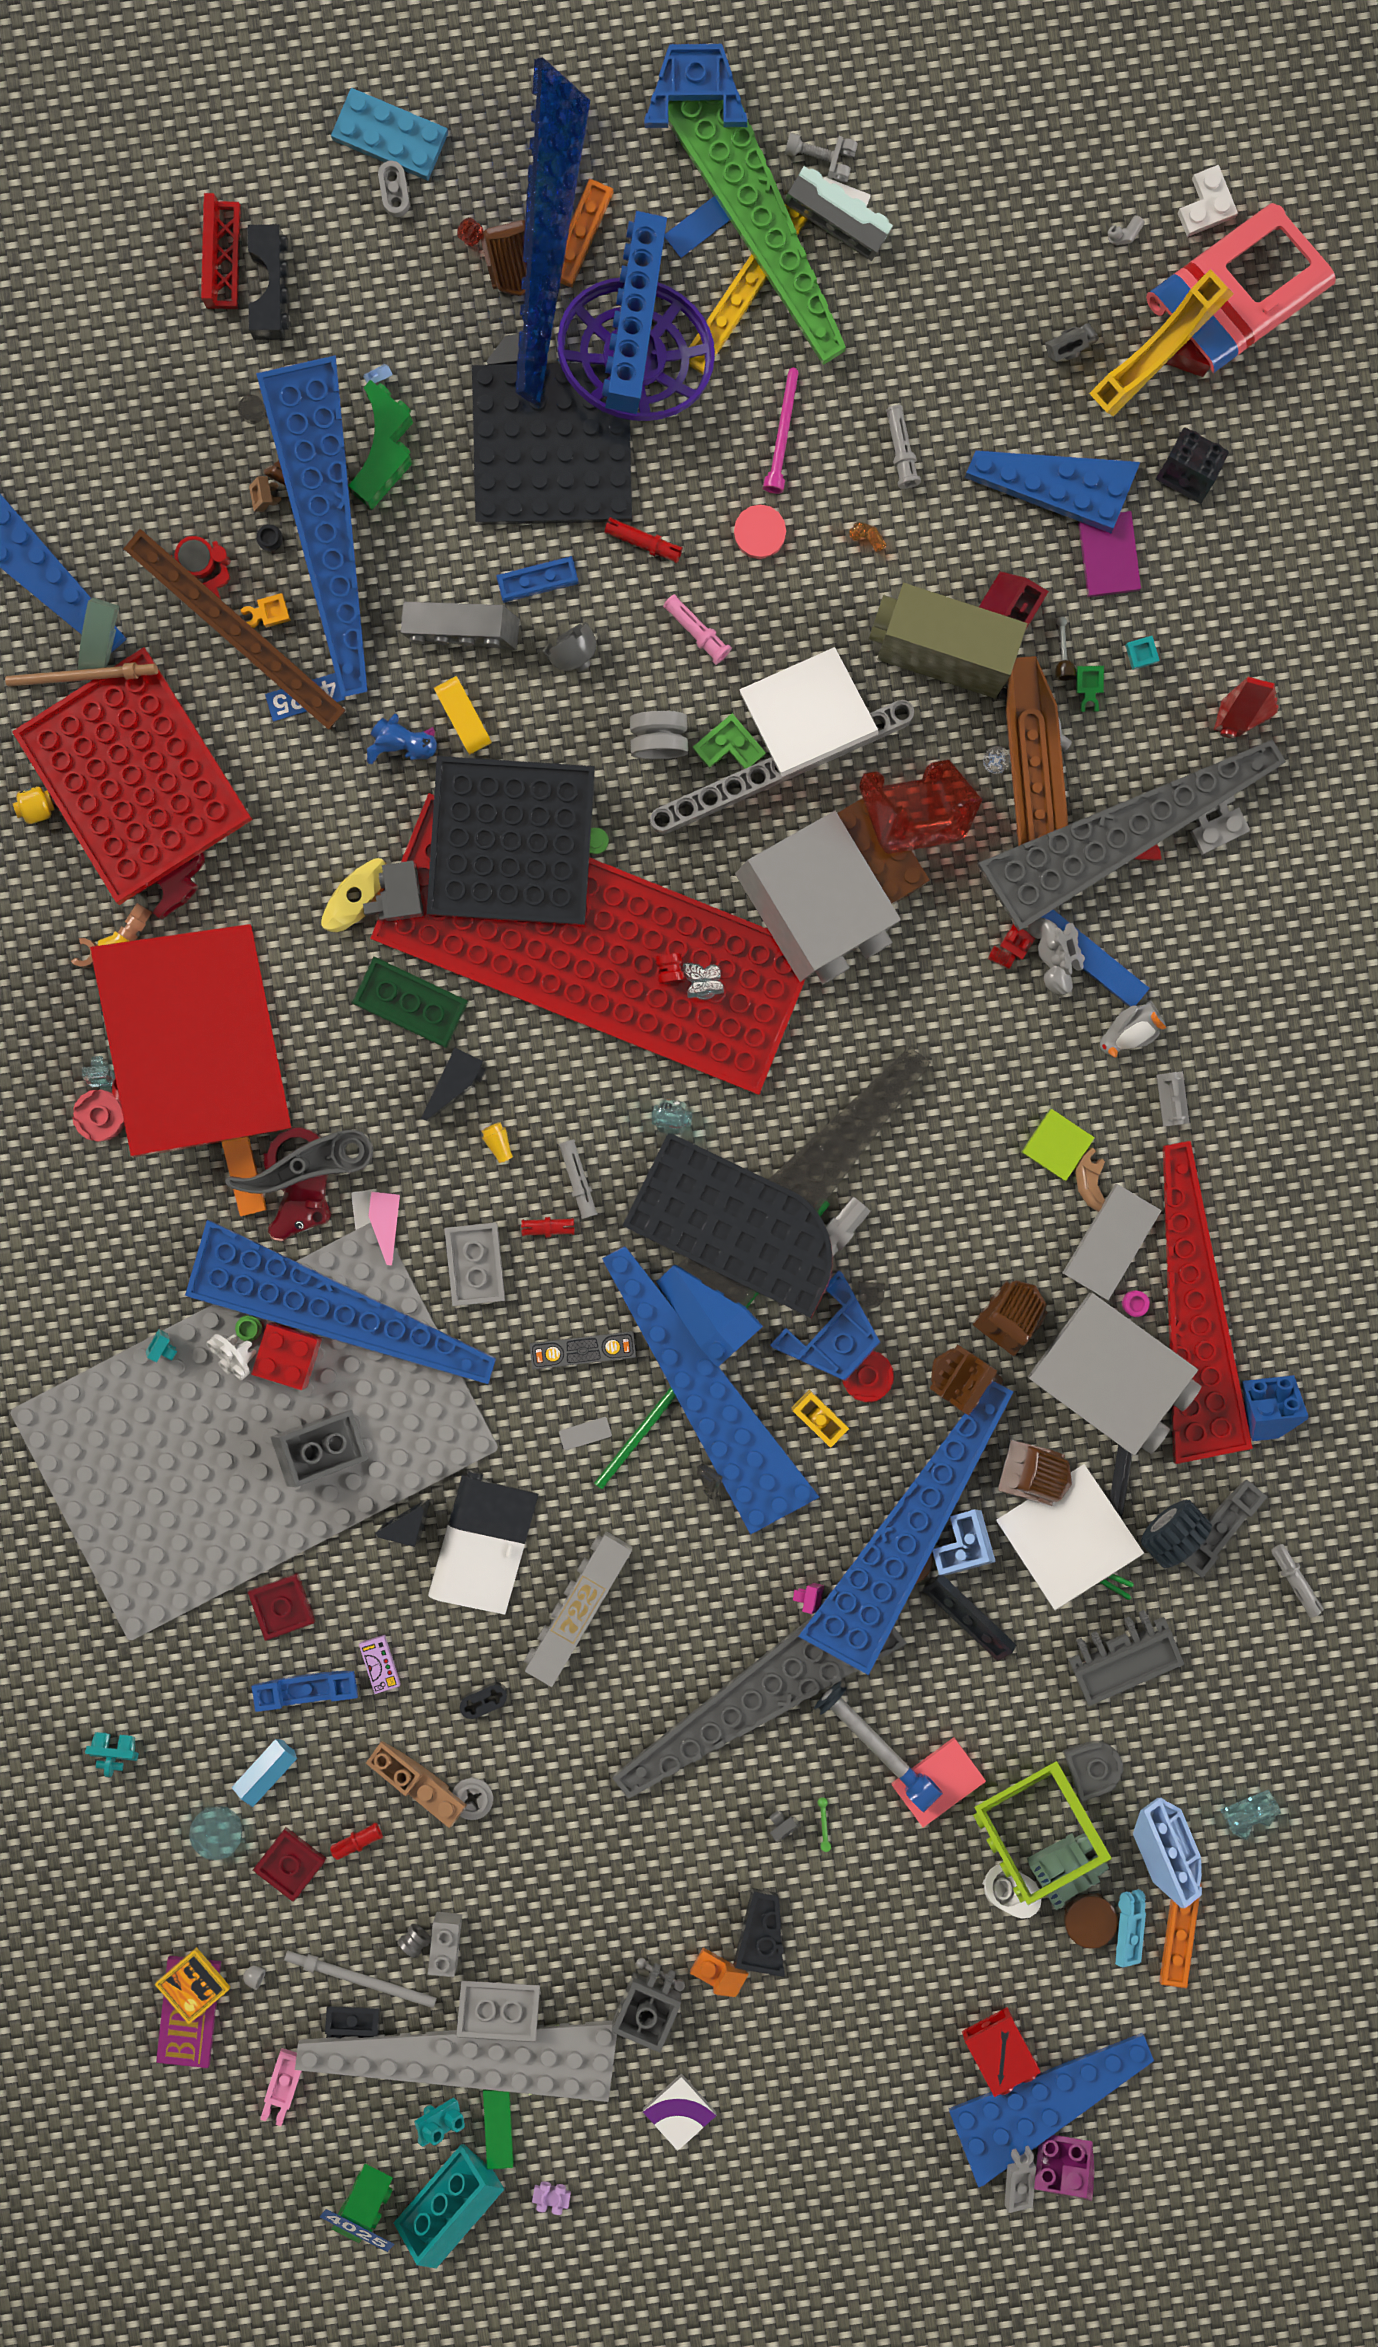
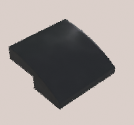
M327 2006L326 2038L336 2037L340 2039L351 2036L368 2038L378 2036L380 2033V2008Z

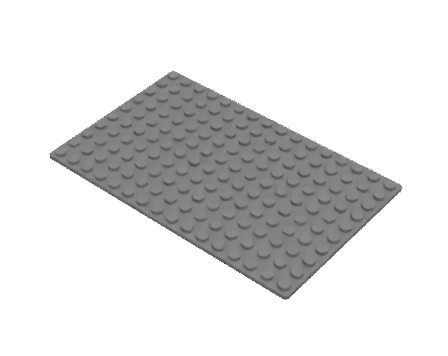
M371 1223L296 1261L437 1329L395 1247L392 1265L386 1264ZM213 1304L163 1330L169 1335L170 1341L168 1343L176 1347L177 1353L173 1360L161 1355L156 1363L147 1358L145 1351L155 1335L20 1404L11 1410V1416L127 1639L134 1640L494 1453L498 1449V1445L463 1377L307 1332L323 1338L308 1386L303 1390H298L251 1375L266 1325L273 1322L257 1317L262 1324V1333L256 1340L251 1341L252 1345L248 1348V1351L255 1349L257 1353L247 1363L250 1374L243 1380H239L233 1372L227 1374L223 1371L218 1363L221 1359L217 1354L211 1352L206 1342L215 1334L221 1335L225 1339L232 1335H237L235 1331L237 1321L249 1314ZM239 1338V1339L235 1342V1345H236L237 1343H244L245 1341H243V1340H241V1339ZM352 1410L368 1460L299 1487H287L271 1436Z

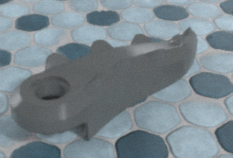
M338 1131L305 1144L254 1177L241 1178L230 1176L225 1179V1183L229 1187L242 1192L264 1194L287 1188L317 1176L359 1171L371 1162L374 1153L373 1144L370 1138L361 1131ZM350 1143H355L359 1147V1155L355 1158H350L346 1154V1147Z

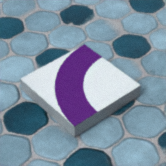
M682 2073L643 2108V2113L677 2151L716 2117V2111Z

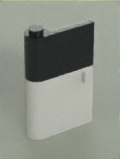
M468 1470V1473L462 1474L428 1596L446 1603L505 1614L539 1494L488 1482L483 1478V1473Z

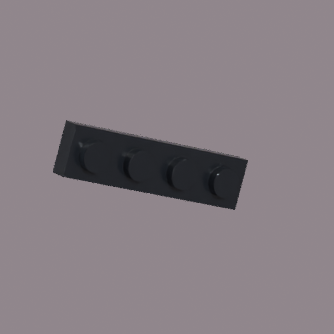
M937 1575L925 1584L922 1590L997 1662L1014 1652L1017 1645L944 1575Z

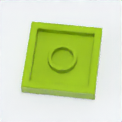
M1049 1109L1021 1153L1063 1181H1066L1095 1137L1053 1109Z

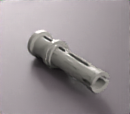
M893 405L886 409L896 455L893 463L898 470V487L900 489H907L919 485L921 478L917 476L915 467L917 459L916 455L911 452L902 405Z

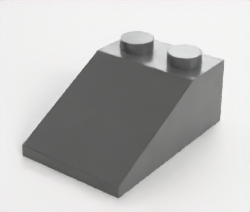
M352 1410L271 1436L287 1487L296 1488L368 1460Z

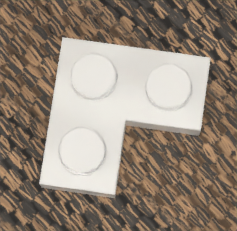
M1219 165L1194 174L1192 181L1200 201L1182 207L1178 211V216L1187 237L1236 218L1238 214Z

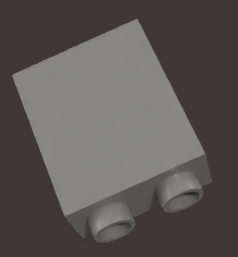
M836 811L831 812L748 859L735 873L800 982L816 973L822 984H825L850 968L844 959L845 955L859 948L865 959L893 943L886 931L901 919Z
M1089 1293L1027 1376L1134 1456L1141 1447L1150 1454L1159 1447L1170 1428L1160 1422L1172 1405L1183 1412L1191 1404L1202 1387L1192 1380L1198 1371L1196 1367L1093 1293Z

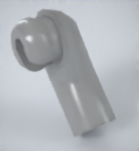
M1135 215L1127 228L1116 227V225L1110 227L1108 230L1109 242L1113 245L1132 243L1145 224V221L1140 216Z

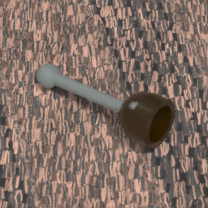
M1065 617L1057 619V625L1060 627L1062 661L1055 668V679L1057 681H1069L1077 677L1076 667L1070 660H1067L1065 635L1067 619Z

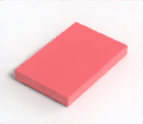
M953 1737L911 1768L916 1774H926L943 1793L925 1812H922L909 1799L905 1791L906 1785L899 1778L891 1784L921 1826L925 1827L985 1783L986 1780L955 1737Z

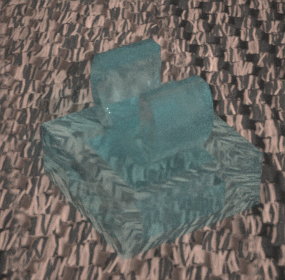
M103 1056L92 1057L91 1067H82V1078L89 1087L112 1086L115 1075L110 1067L107 1066V1062L103 1061Z

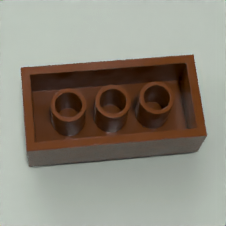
M876 790L837 813L892 905L927 885L930 881Z

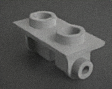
M1183 1071L1156 1075L1163 1127L1189 1123Z

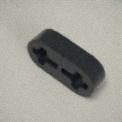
M494 1682L468 1693L460 1703L461 1714L467 1719H475L502 1707L507 1700V1688L501 1683ZM493 1689L497 1693H502L500 1701H496L495 1698L486 1701V1698L491 1696ZM468 1700H471L472 1703L482 1702L477 1705L476 1712L465 1708L468 1705Z

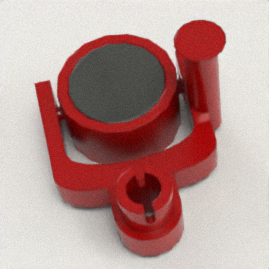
M188 536L182 539L176 546L174 559L197 579H204L210 576L215 570L217 562H219L221 572L218 576L203 584L221 599L218 589L224 587L230 581L227 566L230 565L231 560L227 556L226 550L218 541L212 542V547L205 539L198 536Z

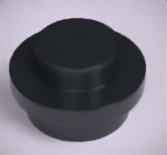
M269 524L262 526L258 530L256 540L263 550L272 552L279 549L282 545L283 535L278 527Z

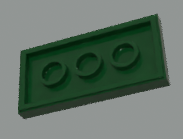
M373 956L352 1001V1004L444 1048L448 1047L469 1001Z

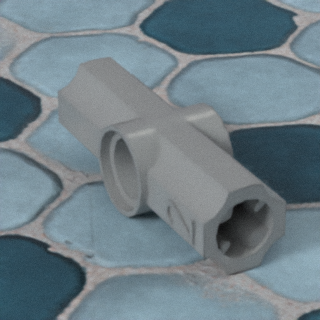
M852 1197L837 1217H833L825 1226L830 1237L833 1256L837 1251L843 1249L853 1237L855 1229L870 1213V1210L855 1197Z

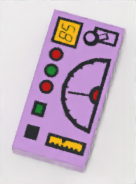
M382 1635L360 1642L359 1647L374 1694L399 1687L401 1683L386 1636Z

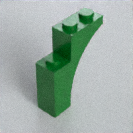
M369 380L364 386V390L371 402L374 413V438L365 464L348 486L351 493L372 511L413 464L409 455L410 450L398 441L413 424V420L410 415L411 410L401 400L396 402L390 397L392 395L391 392L383 384L379 383L376 385L372 380Z

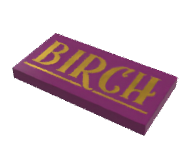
M169 1956L166 1973L184 1957ZM208 1960L220 1974L221 1961ZM163 1995L156 2063L209 2068L217 2001L188 2024Z

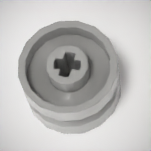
M649 711L630 716V732L637 735V737L631 740V756L642 759H669L687 755L688 739L680 735L687 731V715L675 711Z

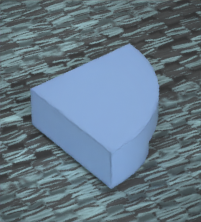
M383 364L364 374L365 376L363 377L366 383L369 380L377 383L393 374L389 366Z

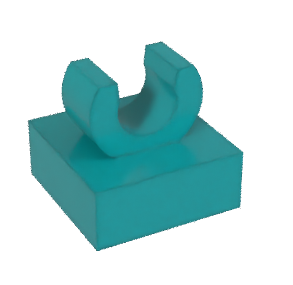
M1153 636L1131 641L1125 645L1132 670L1153 665L1160 661Z
M158 1329L145 1351L148 1359L157 1363L162 1355L167 1359L173 1360L177 1350H175V1346L168 1343L170 1341L168 1333Z

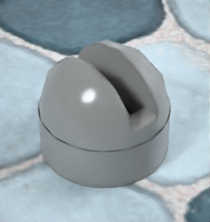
M251 1966L246 1969L243 1975L245 1984L257 1990L264 1979L266 1969L259 1966Z

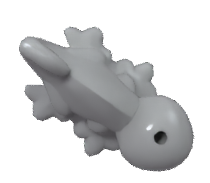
M1040 917L1028 925V932L1034 938L1041 939L1038 945V953L1042 961L1050 968L1044 974V983L1054 994L1065 995L1071 992L1073 988L1071 979L1072 966L1078 971L1082 970L1085 960L1084 955L1081 954V949L1078 947V930L1075 929L1073 923H1068L1065 930L1062 931L1049 919Z

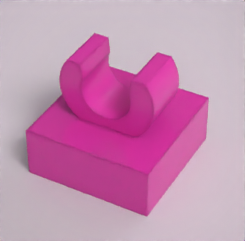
M813 1583L807 1585L806 1589L798 1588V1590H794L793 1601L804 1603L802 1612L816 1613L821 1606L824 1585Z

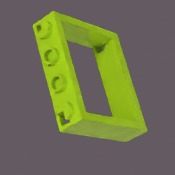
M1057 1761L974 1807L977 1813L973 1816L979 1828L983 1829L985 1827L990 1835L986 1840L994 1854L999 1852L1003 1859V1862L999 1864L1007 1878L1012 1876L1017 1885L1013 1890L1020 1903L1025 1901L1029 1906L1112 1859ZM1053 1775L1098 1857L1031 1894L989 1818L987 1811Z

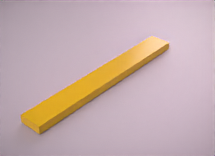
M785 204L798 235L808 219ZM752 254L706 321L714 341L715 357L768 280ZM699 333L689 347L703 344ZM705 355L689 358V366L702 375L705 368Z

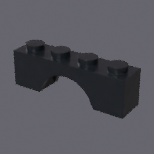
M279 224L248 225V252L254 263L263 266L269 272V284L266 291L259 299L249 303V331L254 340H285V330H289L288 313H285V304H289L288 288L285 287V278L289 276L288 262L284 261V252H288V237L283 234Z

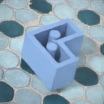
M971 1510L950 1516L957 1542L932 1550L939 1575H950L996 1562L981 1510Z

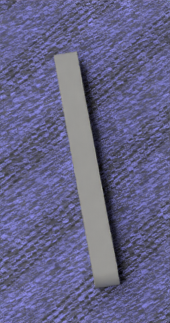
M899 700L871 712L870 715L873 720H880L884 724V729L878 731V735L784 777H781L780 773L775 770V763L771 757L665 804L652 812L650 817L651 827L657 834H668L890 735L909 725L914 716V708L910 702ZM903 709L907 712L908 718L899 720L896 718L894 711ZM757 772L761 773L765 777V781L762 784H755L751 781V775ZM731 783H736L741 787V792L737 795H731L726 789L727 786ZM706 794H713L716 796L717 802L712 806H708L702 799ZM687 804L694 811L690 816H682L679 813V808ZM659 815H665L669 818L670 822L665 827H659L655 824V819Z

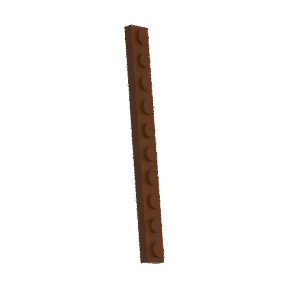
M139 529L123 548L328 730L344 714L346 710L143 530Z

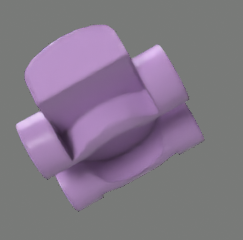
M543 2181L540 2186L535 2185L532 2203L537 2204L536 2210L539 2212H546L548 2205L552 2206L553 2214L561 2215L563 2208L568 2209L571 2191L566 2190L565 2185L557 2184L556 2186H551L549 2182Z

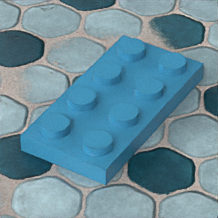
M351 88L332 131L331 138L332 141L384 163L396 161L403 167L404 171L429 181L448 136V129Z

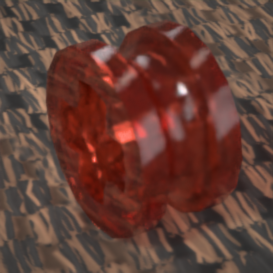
M472 217L464 219L457 229L458 238L468 246L476 245L483 235V227Z

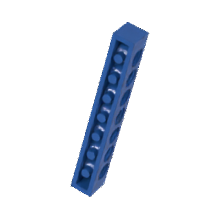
M636 211L634 222L629 221L626 238H630L631 241L630 244L625 243L623 260L627 261V266L622 265L619 282L624 283L623 289L618 288L616 305L621 307L620 311L615 310L612 327L617 328V333L611 334L609 350L614 351L613 357L608 356L605 373L610 374V379L604 380L602 396L607 397L605 408L637 414L667 217Z

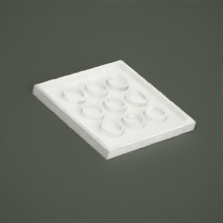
M835 647L740 689V694L781 777L878 735V729Z
M1085 1464L1071 1472V1487L1060 1501L1053 1502V1506L1027 1500L996 1520L1055 1611L1144 1554Z

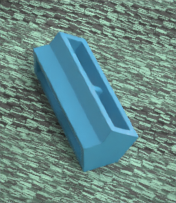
M275 1739L231 1788L241 1800L254 1807L296 1761L295 1750L289 1747L284 1740Z

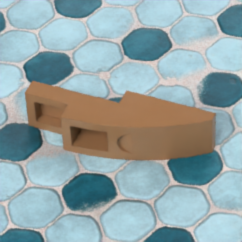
M383 1741L380 1742L366 1762L368 1766L403 1795H410L448 1828L453 1826L467 1806L448 1790L450 1787L441 1779Z

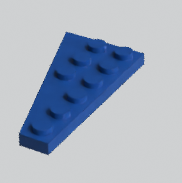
M975 451L965 478L1112 534L1140 462Z

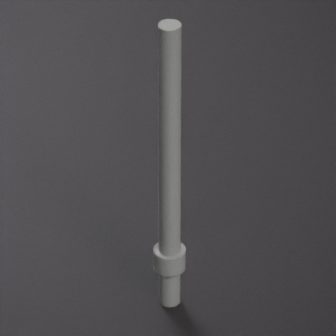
M287 1950L284 1959L286 1962L304 1967L303 1970L311 1973L314 1971L321 1972L427 2007L434 2008L437 1999L424 1993L320 1961L318 1957L310 1954L304 1956Z

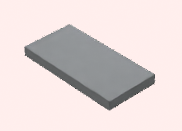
M1115 1184L1062 1274L1102 1298L1109 1300L1162 1210L1122 1186Z

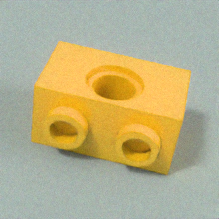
M810 1389L791 1407L792 1411L830 1448L849 1430L848 1426Z

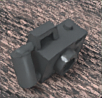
M1086 323L1079 328L1074 326L1061 332L1060 336L1045 342L1048 357L1056 362L1064 358L1066 360L1074 359L1080 355V351L1090 347V344L1096 343L1099 336L1090 323Z

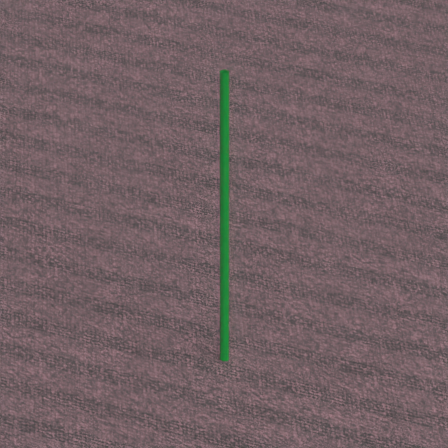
M821 1198L814 1209L821 1216L830 1204ZM749 1288L738 1303L748 1308L759 1293ZM671 1387L594 1482L600 1489L604 1488L676 1398Z

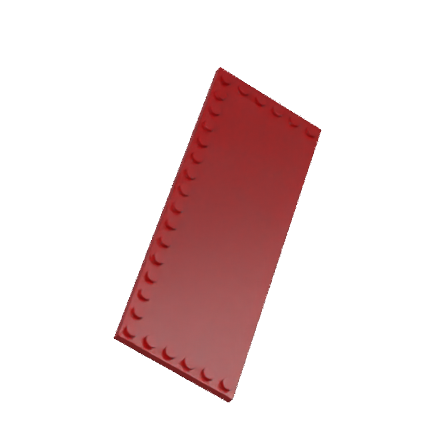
M428 793L401 862L414 861L417 864L424 916L395 921L379 920L378 918L370 938L371 940L757 1095L760 1094L806 980L799 981L767 928L593 858H589L585 925L427 915L434 795ZM681 953L682 963L680 968L684 972L685 980L659 984L658 975L660 974V968L656 964V957ZM685 964H690V965H689V969H690V971H691L690 973H688V972L686 971V965H685ZM692 965H696V972L691 970ZM710 966L718 967L719 969L715 971L718 972L720 970V973L714 978H706L708 974L705 971ZM700 969L705 970L702 974L703 977L700 975ZM693 973V974L695 975V977H699V976H700V978H698V979H693L692 976H691V974ZM707 981H718L723 985L721 986L723 988L712 989ZM696 982H703L704 984L705 982V986L710 988L705 990L703 984L698 988H694L693 984ZM702 987V989H700L701 992H696V991H695L696 989H699V988Z

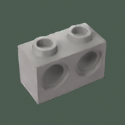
M436 1912L432 1927L428 1975L455 1976L458 1965L462 1914Z

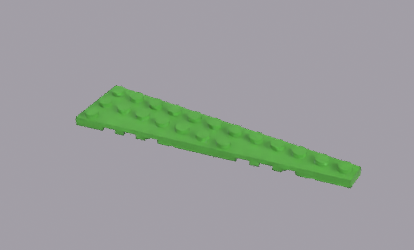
M723 100L668 101L669 126L821 363L824 365L845 352L846 346L832 314L829 312L826 299L820 291L817 278L809 265L805 250L800 244L796 229L770 168L767 167L766 159L758 146L755 133L748 120L747 127H724Z

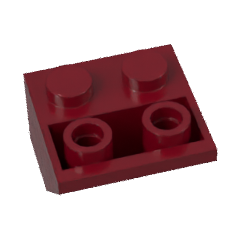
M1000 571L979 608L1028 623V627L1049 591L1026 577Z

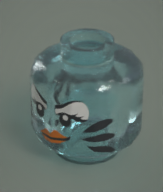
M664 1099L659 1105L656 1104L654 1106L652 1124L656 1125L659 1132L680 1135L686 1127L691 1126L692 1112L688 1111L685 1102Z

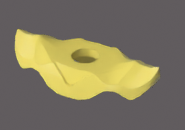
M376 858L355 869L341 882L329 899L322 916L321 925L325 930L330 932L344 931L365 917L363 904L376 902V896L381 895L380 892L383 891L379 882V873L383 872L382 865H387L383 859ZM351 888H359L361 890L362 897L358 902H350L348 900L347 893Z

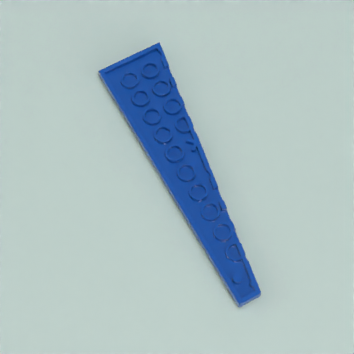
M335 355L256 373L341 697L367 692Z
M0 494V568L82 635L88 600L92 598ZM116 626L114 628L116 633L111 653L127 640Z
M211 1220L206 1221L185 1296L489 1384L496 1361L495 1357Z
M624 1246L603 1257V1262L750 1535L819 1498L816 1491L780 1447L720 1367H717L701 1350L672 1305L660 1292L627 1247Z
M992 1381L982 1394L977 1406L970 1415L964 1414L798 1637L863 1673L870 1674L1013 1391Z

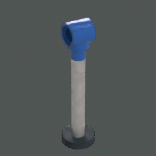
M841 1681L834 1684L818 1700L814 1709H820L819 1715L831 1709L906 1785V1795L922 1812H925L943 1794L940 1788L926 1774H916L841 1698L847 1689L846 1686L841 1687Z

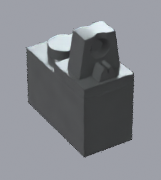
M414 861L382 865L383 872L379 873V882L381 889L385 888L386 891L380 892L381 895L376 896V902L363 904L364 915H379V920L385 919L387 921L424 916L417 864Z

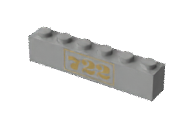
M605 1531L602 1537L597 1535L590 1547L594 1552L589 1559L584 1557L577 1569V1572L581 1574L576 1582L571 1580L564 1591V1594L567 1595L564 1603H557L550 1615L554 1620L549 1627L544 1625L537 1638L541 1642L536 1650L530 1649L524 1660L527 1663L525 1672L550 1687L554 1685L632 1552L631 1545Z

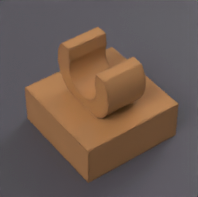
M258 476L249 485L254 512L265 511L269 505L275 506L281 501V497H273L271 495V491H275L279 486L275 482L269 483L268 476Z

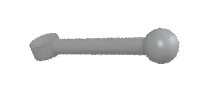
M639 1958L636 1962L638 1968H645L651 1972L653 1966L649 1965L644 1958ZM660 1971L659 1977L665 1980L666 1974ZM682 1979L673 1980L672 1984L677 1991H682L685 1988V1983Z

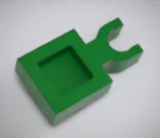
M1076 666V693H1084V698L1080 704V712H1085V704L1088 701L1093 702L1094 711H1099L1096 693H1104V666Z

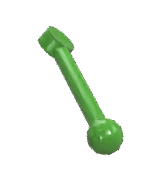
M821 1797L817 1802L821 1809L823 1836L820 1846L822 1851L828 1852L831 1849V1843L828 1841L826 1820L828 1801L826 1798Z

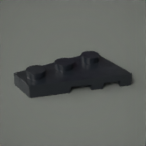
M752 1888L733 1963L735 1968L785 1977L780 1930L779 1896L776 1892Z

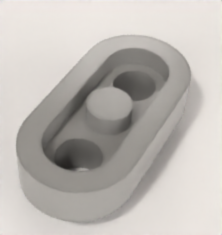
M387 161L380 166L378 171L382 201L386 212L390 216L401 217L410 208L406 176L403 167L398 162ZM390 176L397 177L395 181L388 180ZM399 201L401 202V205L399 207H394L393 203Z

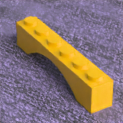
M1210 269L1189 290L1184 300L1162 327L1130 358L1111 371L1089 394L1106 413L1114 416L1234 293Z

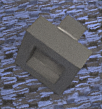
M777 1810L770 1816V1819L777 1827L770 1832L776 1842L783 1840L801 1826L796 1817L786 1819L781 1810Z

